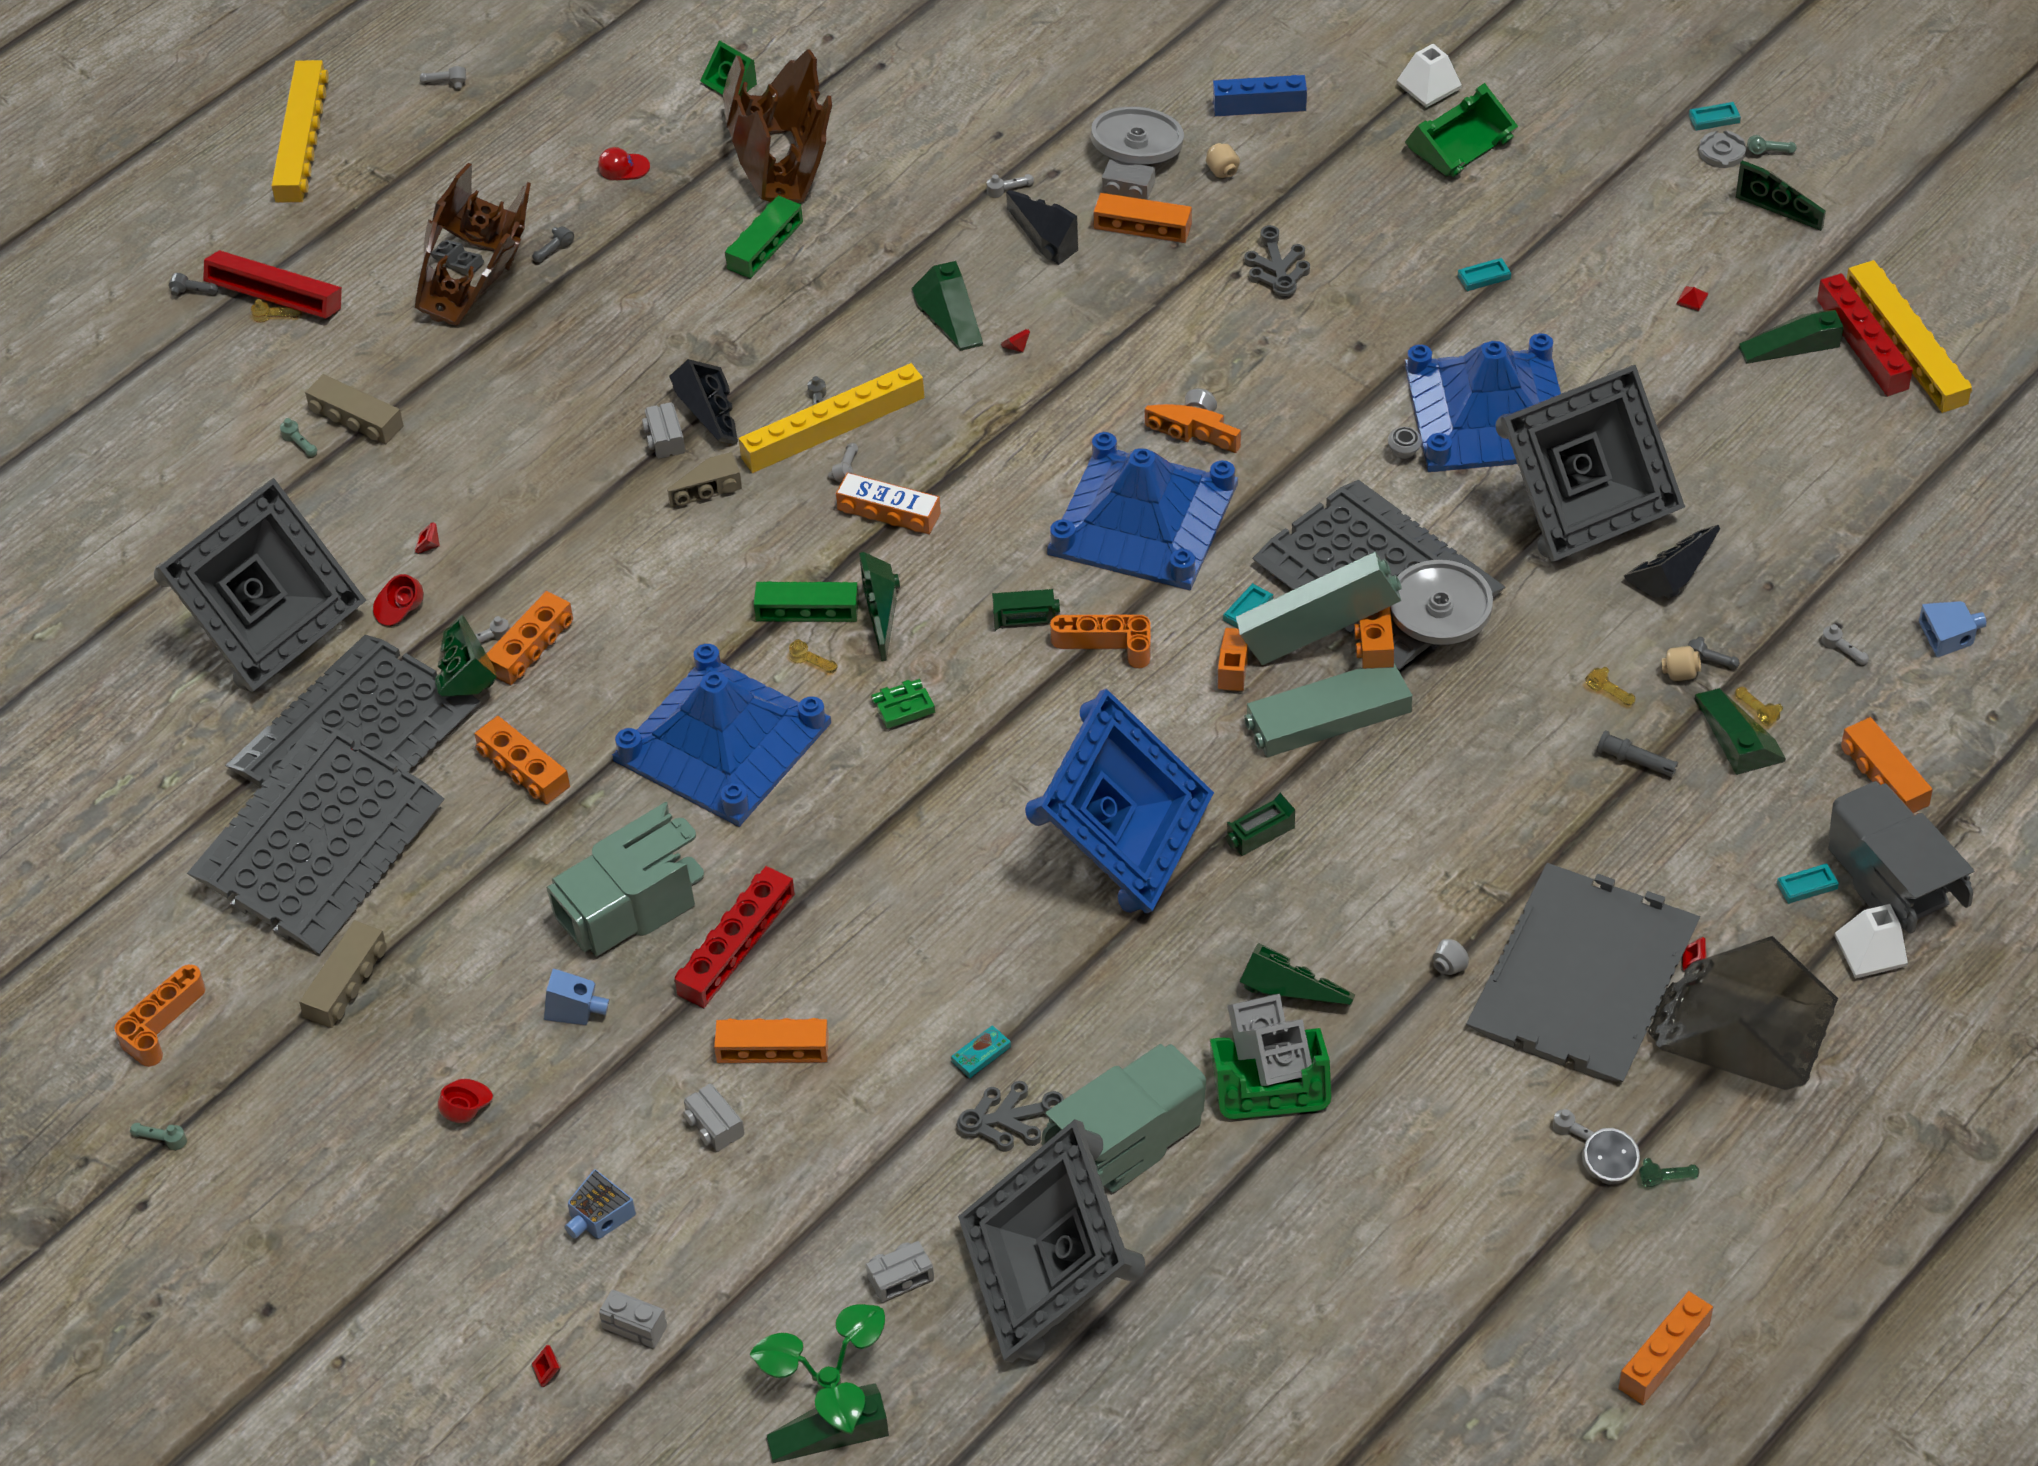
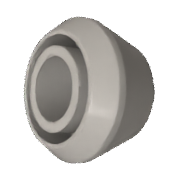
M1196 388L1188 391L1185 395L1186 406L1198 407L1213 412L1217 408V401L1208 390Z
M1399 427L1389 434L1388 444L1396 457L1408 459L1419 450L1422 438L1417 431L1410 427Z
M1443 939L1439 942L1433 955L1434 966L1440 973L1452 975L1467 969L1469 956L1464 947L1457 941Z

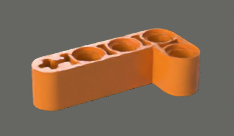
M1057 615L1050 622L1051 643L1056 648L1127 649V660L1130 666L1144 668L1150 663L1151 624L1150 620L1144 615Z
M188 964L179 968L116 1022L114 1028L120 1047L140 1064L151 1067L157 1065L162 1060L163 1052L157 1034L205 993V984L200 969L197 966Z

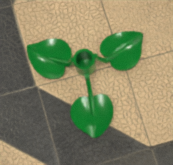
M856 1304L846 1307L839 1313L836 1319V1330L845 1339L842 1342L835 1368L828 1366L822 1368L818 1373L815 1372L807 1359L800 1356L804 1348L802 1340L789 1333H776L765 1337L753 1347L750 1357L765 1374L774 1378L791 1376L798 1369V1361L801 1362L811 1374L812 1380L817 1381L818 1392L815 1397V1407L818 1414L834 1428L851 1435L864 1411L865 1395L860 1387L855 1384L841 1383L840 1374L842 1373L847 1345L850 1341L858 1349H865L873 1345L880 1338L885 1326L884 1310L876 1305Z

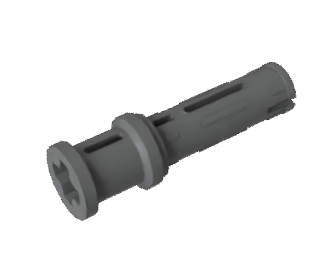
M1607 730L1603 732L1598 743V753H1608L1617 757L1618 761L1621 762L1627 759L1673 778L1677 770L1675 767H1678L1677 761L1634 746L1630 739L1626 738L1623 740L1610 735V732Z

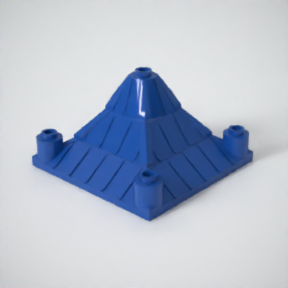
M1543 333L1534 334L1529 339L1528 350L1513 351L1509 346L1500 341L1485 342L1464 356L1432 359V351L1425 345H1414L1408 350V359H1405V369L1419 434L1422 438V448L1428 472L1517 464L1509 439L1500 437L1496 431V421L1503 414L1514 413L1561 394L1552 359L1553 339L1549 335Z
M1109 432L1098 433L1092 439V457L1062 520L1055 521L1050 527L1051 541L1047 547V555L1191 591L1238 485V477H1235L1234 465L1224 460L1216 461L1211 465L1210 472H1205L1170 463L1148 449L1138 448L1130 453L1117 450V440L1113 434Z
M702 644L694 650L695 667L677 685L675 690L665 698L662 704L654 710L648 719L637 730L626 728L617 733L615 737L617 750L612 754L613 761L740 827L831 724V716L825 714L824 703L821 699L812 696L798 702L785 696L773 688L767 687L765 684L721 663L719 650L715 645Z
M1106 688L1099 691L1095 699L1081 705L1080 717L1083 724L1079 733L1072 742L1069 751H1067L1044 795L1030 800L1026 805L1025 813L1030 823L1035 826L1052 822L1085 855L1092 859L1102 871L1108 874L1121 888L1118 893V902L1124 911L1132 913L1141 909L1145 913H1149L1155 908L1214 792Z

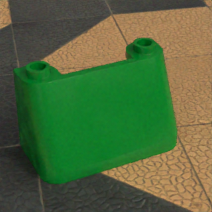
M1485 83L1475 89L1476 92L1473 96L1464 98L1459 105L1433 121L1429 120L1427 122L1425 120L1417 125L1405 141V144L1411 151L1445 176H1457L1464 170L1463 167L1499 143L1505 145L1514 138L1512 133L1518 128V125Z
M1321 1028L1305 1030L1312 1064L1301 1070V1077L1267 1086H1261L1255 1058L1238 1060L1234 1040L1224 1037L1210 1039V1052L1217 1098L1222 1115L1229 1119L1325 1109L1330 1104L1332 1097L1330 1059Z

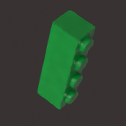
M778 195L753 220L752 224L745 231L741 232L739 238L732 245L728 246L725 251L727 269L751 279L803 223L801 204Z
M756 582L754 596L756 621L857 622L859 604L857 582Z

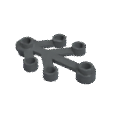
M1272 225L1264 226L1260 232V240L1268 247L1272 261L1259 256L1255 251H1248L1244 255V263L1249 267L1261 266L1274 272L1276 277L1264 273L1259 267H1254L1249 271V280L1253 283L1265 282L1273 286V291L1277 295L1290 296L1297 289L1296 281L1301 276H1307L1310 273V263L1301 260L1305 257V247L1301 244L1293 245L1291 251L1282 260L1277 245L1279 229ZM1301 260L1296 263V268L1287 275L1285 271L1294 261Z
M1016 1081L1011 1085L1010 1093L996 1112L986 1114L990 1106H996L1001 1101L1000 1090L996 1087H989L984 1091V1097L975 1109H968L961 1113L957 1120V1127L965 1136L980 1134L996 1142L998 1149L1003 1152L1010 1151L1014 1147L1013 1136L1008 1132L1001 1133L990 1127V1125L999 1124L1024 1136V1140L1028 1145L1035 1146L1041 1141L1040 1129L1036 1126H1028L1017 1119L1044 1114L1052 1108L1050 1106L1057 1105L1063 1101L1064 1097L1059 1092L1050 1091L1044 1094L1040 1103L1013 1108L1018 1100H1023L1028 1096L1027 1084L1023 1081ZM1017 1089H1023L1024 1091H1023V1092H1016L1015 1090H1017ZM996 1095L995 1098H989L988 1096ZM1030 1134H1036V1135H1037V1136L1034 1137V1138L1029 1137ZM1003 1140H1008V1141H1010V1142L1007 1143V1144L1001 1143V1141H1003Z

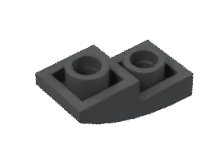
M450 240L439 243L438 247L431 253V256L438 262L447 255L448 259L445 266L464 275L468 274L470 266L474 267V272L484 263L482 255L467 252L464 250L462 243Z

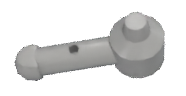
M454 66L445 72L422 73L419 79L423 84L449 80L454 84L455 89H461L462 83L466 81V69Z
M994 174L987 181V194L994 198L1001 197L1004 190L1031 186L1034 183V178L1032 175L1026 174L1024 177L1003 181L998 175Z
M855 443L847 444L841 463L833 465L832 471L828 473L829 479L842 482L847 472L853 474L851 463L854 455L858 452V446Z
M496 616L490 623L489 629L475 635L480 643L491 638L500 640L510 629L509 623L506 619Z
M1836 624L1828 626L1823 630L1821 642L1825 647L1830 649L1838 647L1856 660L1857 664H1867L1869 661L1868 655L1842 638V630Z
M1564 1109L1555 1113L1553 1129L1558 1134L1567 1135L1573 1133L1587 1141L1592 1133H1594L1576 1123L1575 1116L1571 1111Z

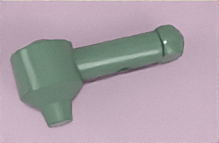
M1753 135L1747 141L1748 149L1754 154H1761L1765 150L1794 153L1797 149L1794 142L1765 141L1760 135Z
M286 418L280 425L282 438L285 441H294L305 451L307 456L314 457L317 454L316 446L309 443L300 434L296 421Z
M134 1123L130 1127L132 1136L165 1141L166 1146L171 1150H179L187 1142L184 1130L178 1125H169L165 1130L143 1126L140 1123Z

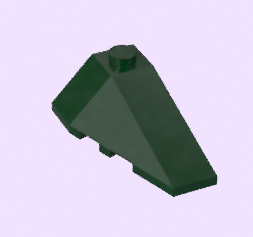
M1743 160L1740 162L1735 198L1820 231L1823 229L1826 210L1773 172Z
M952 261L932 266L911 288L917 307L930 316V321L934 325L937 324L944 331V335L960 351L983 346V340L957 262Z
M1836 310L1801 314L1739 343V348L1746 364L1840 348L1843 325Z
M861 552L859 557L862 587L881 661H886L897 602L896 589L900 588L898 574H893L891 564L868 553Z
M461 615L443 632L440 651L444 653L443 659L438 661V668L441 669V674L437 675L435 679L437 691L441 696L479 694L484 689L491 687L497 677L488 655L466 618Z
M1720 688L1695 694V699L1736 775L1786 761L1775 738Z
M1260 943L1255 947L1239 981L1244 984L1243 987L1246 990L1258 994L1260 991L1264 994H1280V996L1352 1004L1355 997L1354 993L1326 978L1315 979V974L1312 970L1305 966L1294 967L1290 965L1289 957Z
M876 1383L860 1386L865 1395V1407L851 1435L828 1424L818 1414L816 1407L767 1434L773 1463L889 1436L887 1417Z

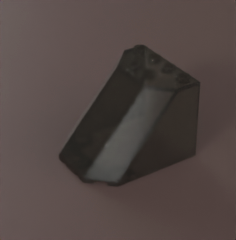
M1770 936L1693 962L1685 970V974L1680 981L1672 982L1666 988L1648 1033L1662 1051L1773 1087L1788 1090L1801 1087L1808 1082L1813 1064L1818 1057L1822 1040L1826 1036L1830 1019L1834 1015L1838 997L1775 937Z

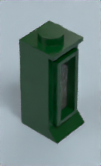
M1053 589L992 593L995 631L1001 626L1049 623L1055 617V614H1060L1059 599H1054Z
M1280 792L1273 801L1232 823L1230 821L1227 822V843L1232 849H1236L1241 856L1248 854L1294 829L1295 808Z

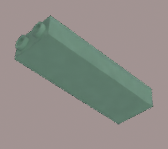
M1373 552L1237 616L1239 633L1260 663L1265 665L1401 602L1399 590L1402 589L1398 577L1391 575V569L1385 559L1381 560L1377 553Z
M1395 664L1394 667L1359 668L1247 703V715H1244V721L1247 729H1252L1256 746L1258 749L1262 748L1268 758L1412 712L1413 695Z

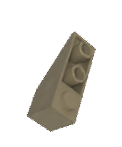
M729 452L707 458L667 489L670 508L741 490L740 471L733 453Z

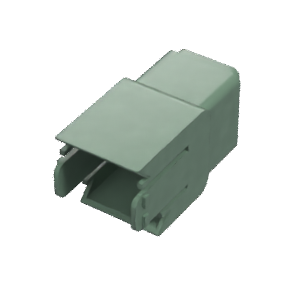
M664 802L596 843L592 848L591 856L552 878L553 883L546 887L555 918L583 952L591 950L597 957L633 934L643 936L651 933L695 905L691 886L704 877V870L692 857H685L674 863L681 855L679 852L675 855L673 853L692 842L696 838V831L684 818H675L671 821L673 817L669 813L667 802Z
M1159 1044L1123 1069L1120 1066L1110 1068L1046 1111L1045 1114L1050 1119L1047 1127L1042 1132V1146L1074 1119L1083 1122L1086 1130L1099 1134L1103 1139L1102 1153L1094 1161L1103 1186L1114 1193L1159 1162L1165 1155L1167 1147L1201 1124V1115L1204 1111L1206 1077L1172 1044L1166 1047Z

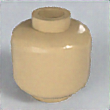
M1217 143L1208 150L1206 163L1216 177L1226 178L1236 174L1240 165V159L1230 145Z
M1691 646L1670 648L1667 651L1666 658H1662L1663 673H1668L1672 681L1695 679L1697 672H1701L1699 652L1694 651Z

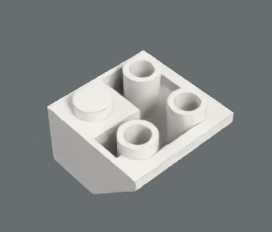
M1434 44L1416 52L1397 79V84L1426 108L1462 87L1448 55Z
M1891 904L1866 909L1835 932V938L1855 979L1905 967L1908 964L1901 924Z

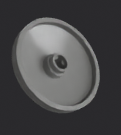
M1143 107L1111 109L1096 117L1091 126V141L1097 150L1121 162L1132 164L1163 162L1177 155L1183 146L1184 132L1181 125L1171 116L1154 109Z
M1429 560L1412 565L1397 576L1402 586V589L1399 590L1401 602L1390 606V614L1395 624L1412 638L1440 645L1459 643L1477 635L1489 622L1493 606L1492 591L1484 577L1473 568L1450 560Z

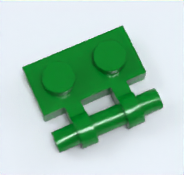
M920 679L914 681L906 680L901 682L899 686L890 689L885 687L880 689V692L871 695L874 705L877 704V710L887 729L935 713V705L926 688H923Z

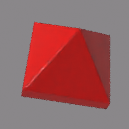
M1686 286L1677 304L1700 311L1708 297V293L1695 287Z
M1025 329L1001 342V346L1024 352L1030 334L1029 329Z
M430 523L420 532L415 547V552L418 554L440 546L436 523Z
M1704 937L1687 945L1683 953V971L1685 972L1707 963L1706 939Z
M546 1345L532 1362L541 1387H545L561 1368L550 1345Z

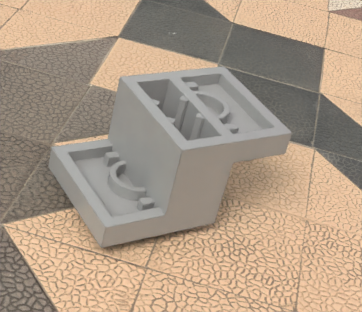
M1280 994L1227 1005L1238 1060L1256 1059L1261 1086L1300 1078L1301 1070L1312 1064L1303 1019L1285 1021Z

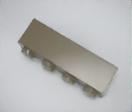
M322 374L305 392L308 407L312 412L324 415L333 422H339L355 432L358 431L367 435L372 440L387 444L404 426L400 409L327 375Z
M356 920L353 921L299 1001L304 1018L332 1028L336 1021L343 1017L346 1006L351 999L357 996L360 985L365 978L371 975L374 964L386 951L387 944L385 943L382 930Z

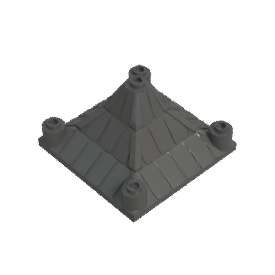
M1636 365L1611 371L1607 376L1514 413L1503 414L1496 421L1498 435L1504 439H1509L1513 448L1514 456L1542 531V536L1538 540V550L1541 555L1550 558V561L1559 560L1685 508Z
M274 478L255 489L249 497L166 561L158 564L154 570L156 582L163 587L172 588L228 663L231 664L234 669L233 681L235 685L243 690L248 689L250 692L255 691L367 601Z
M1075 1119L958 1216L1004 1361L1014 1362L1017 1358L1027 1361L1038 1360L1045 1349L1043 1335L1050 1331L1053 1326L1060 1323L1069 1313L1075 1311L1088 1298H1091L1104 1285H1107L1116 1277L1127 1281H1136L1143 1275L1145 1270L1143 1255L1124 1247L1107 1195H1105L1100 1175L1097 1172L1094 1160L1102 1153L1103 1139L1099 1134L1086 1130L1083 1122Z

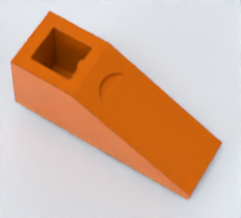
M1225 628L1218 664V689L1244 691L1249 646L1241 637L1239 629Z

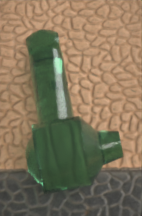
M1645 1158L1643 1166L1639 1169L1642 1184L1646 1187L1657 1186L1667 1179H1696L1700 1174L1699 1168L1693 1164L1686 1167L1660 1168L1658 1164L1652 1162L1651 1158Z

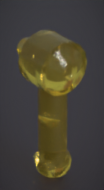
M257 299L251 306L253 320L260 323L267 321L270 317H293L298 319L302 315V311L293 308H269L268 304L262 302L261 299Z
M796 639L789 646V656L794 663L807 661L825 669L827 673L832 674L836 672L838 668L836 662L833 660L829 661L808 651V645L804 641Z
M1607 667L1601 669L1594 668L1586 676V684L1595 691L1603 689L1624 702L1625 706H1632L1635 703V696L1632 693H1627L1609 681V669Z
M1738 687L1736 689V698L1753 708L1763 725L1770 726L1780 719V712L1783 710L1781 704L1774 705L1768 703L1764 705L1750 694L1745 687Z

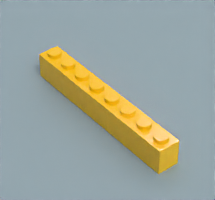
M322 60L295 61L271 185L275 203L303 202L304 194L308 193L309 185L307 178L311 177L310 161H314L313 145H317L316 129H320L319 114L323 113L322 99L326 97L325 83L329 81L328 70H324Z
M1874 260L1848 268L1847 281L1912 367V374L1939 410L1944 413L1968 405L1972 392L1971 383L1963 377L1958 366L1950 360L1945 349L1940 347L1934 339L1932 332L1927 330L1921 318L1910 308L1908 301L1900 295L1896 285L1892 284L1887 278L1885 271Z
M910 363L739 437L741 459L750 471L754 473L924 399L923 377L913 364Z

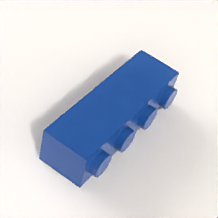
M1305 75L1213 80L1215 116L1306 111L1307 87Z

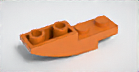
M1158 404L1145 407V426L1153 430L1160 431L1185 442H1189L1193 436L1234 453H1237L1241 447V430L1224 424V415L1186 405Z

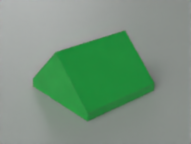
M719 40L700 82L723 95L730 68L735 57L740 56L745 71L738 94H740L743 82H747L748 92L757 85L755 62L750 57Z

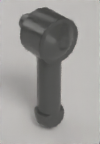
M564 226L554 227L552 229L554 239L539 251H535L532 255L533 260L541 263L546 256L560 245L563 247L569 246L574 240V233Z
M174 273L169 282L171 294L174 296L184 293L186 289L207 292L210 295H215L219 290L218 285L192 281L182 273Z
M814 376L807 384L808 395L813 399V405L822 402V398L826 395L825 381L818 376Z
M1703 637L1693 639L1688 644L1694 651L1699 652L1701 661L1707 659L1727 666L1731 670L1737 669L1740 665L1739 659L1735 656L1730 657L1707 649Z

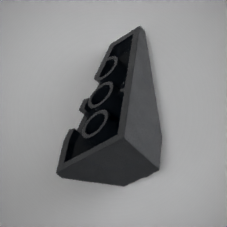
M1012 190L1006 192L1007 210L1045 258L1060 265L1078 251L1077 215L1055 203L1050 206L1042 199L1034 201L1026 194Z
M687 359L669 375L674 392L718 441L736 444L738 439L735 421L730 416V411L733 408L732 403L727 399L730 389L721 367Z
M1719 525L1698 530L1676 543L1677 546L1657 554L1658 558L1649 563L1648 561L1641 563L1624 575L1625 580L1654 598L1664 595L1666 598H1670L1681 592L1680 588L1689 582L1720 531Z

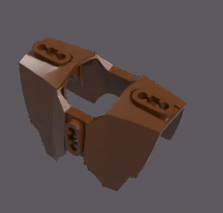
M807 49L796 61L789 60L773 82L768 84L763 95L757 96L747 93V82H743L740 94H738L745 68L741 57L736 56L726 79L723 101L726 127L731 134L740 165L762 200L772 202L779 195L796 203L804 202L813 183L826 145V130L832 109V99L829 95H827L822 105L817 103L820 95L817 58L810 49ZM791 131L796 146L791 144L787 156L778 163H775L776 158L769 152L770 134Z
M467 163L461 169L445 193L436 202L433 220L428 219L424 238V260L416 293V309L424 314H428L434 321H445L448 324L458 326L479 296L502 274L504 269L510 270L521 242L520 237L525 229L526 209L531 183L527 182L521 188L513 203L506 210L502 201L499 206H496L478 198L479 191L476 190L472 194L471 163ZM442 229L447 230L472 246L495 251L476 287L470 286L473 278V266H470L466 276L453 279L445 267L448 259L447 255L438 262L435 270L428 265L429 257ZM439 306L443 307L442 311H438Z

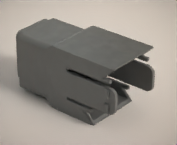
M1874 781L1838 797L1833 802L1828 850L1853 877L1855 890L1870 908L1891 904L1904 931L1906 930L1911 934L1916 930L1917 919L1950 905L1946 895L1949 891L1965 908L1971 906L1973 889L1969 881V874L1975 872L1974 869L1923 813L1914 815L1887 784L1880 785L1877 781Z

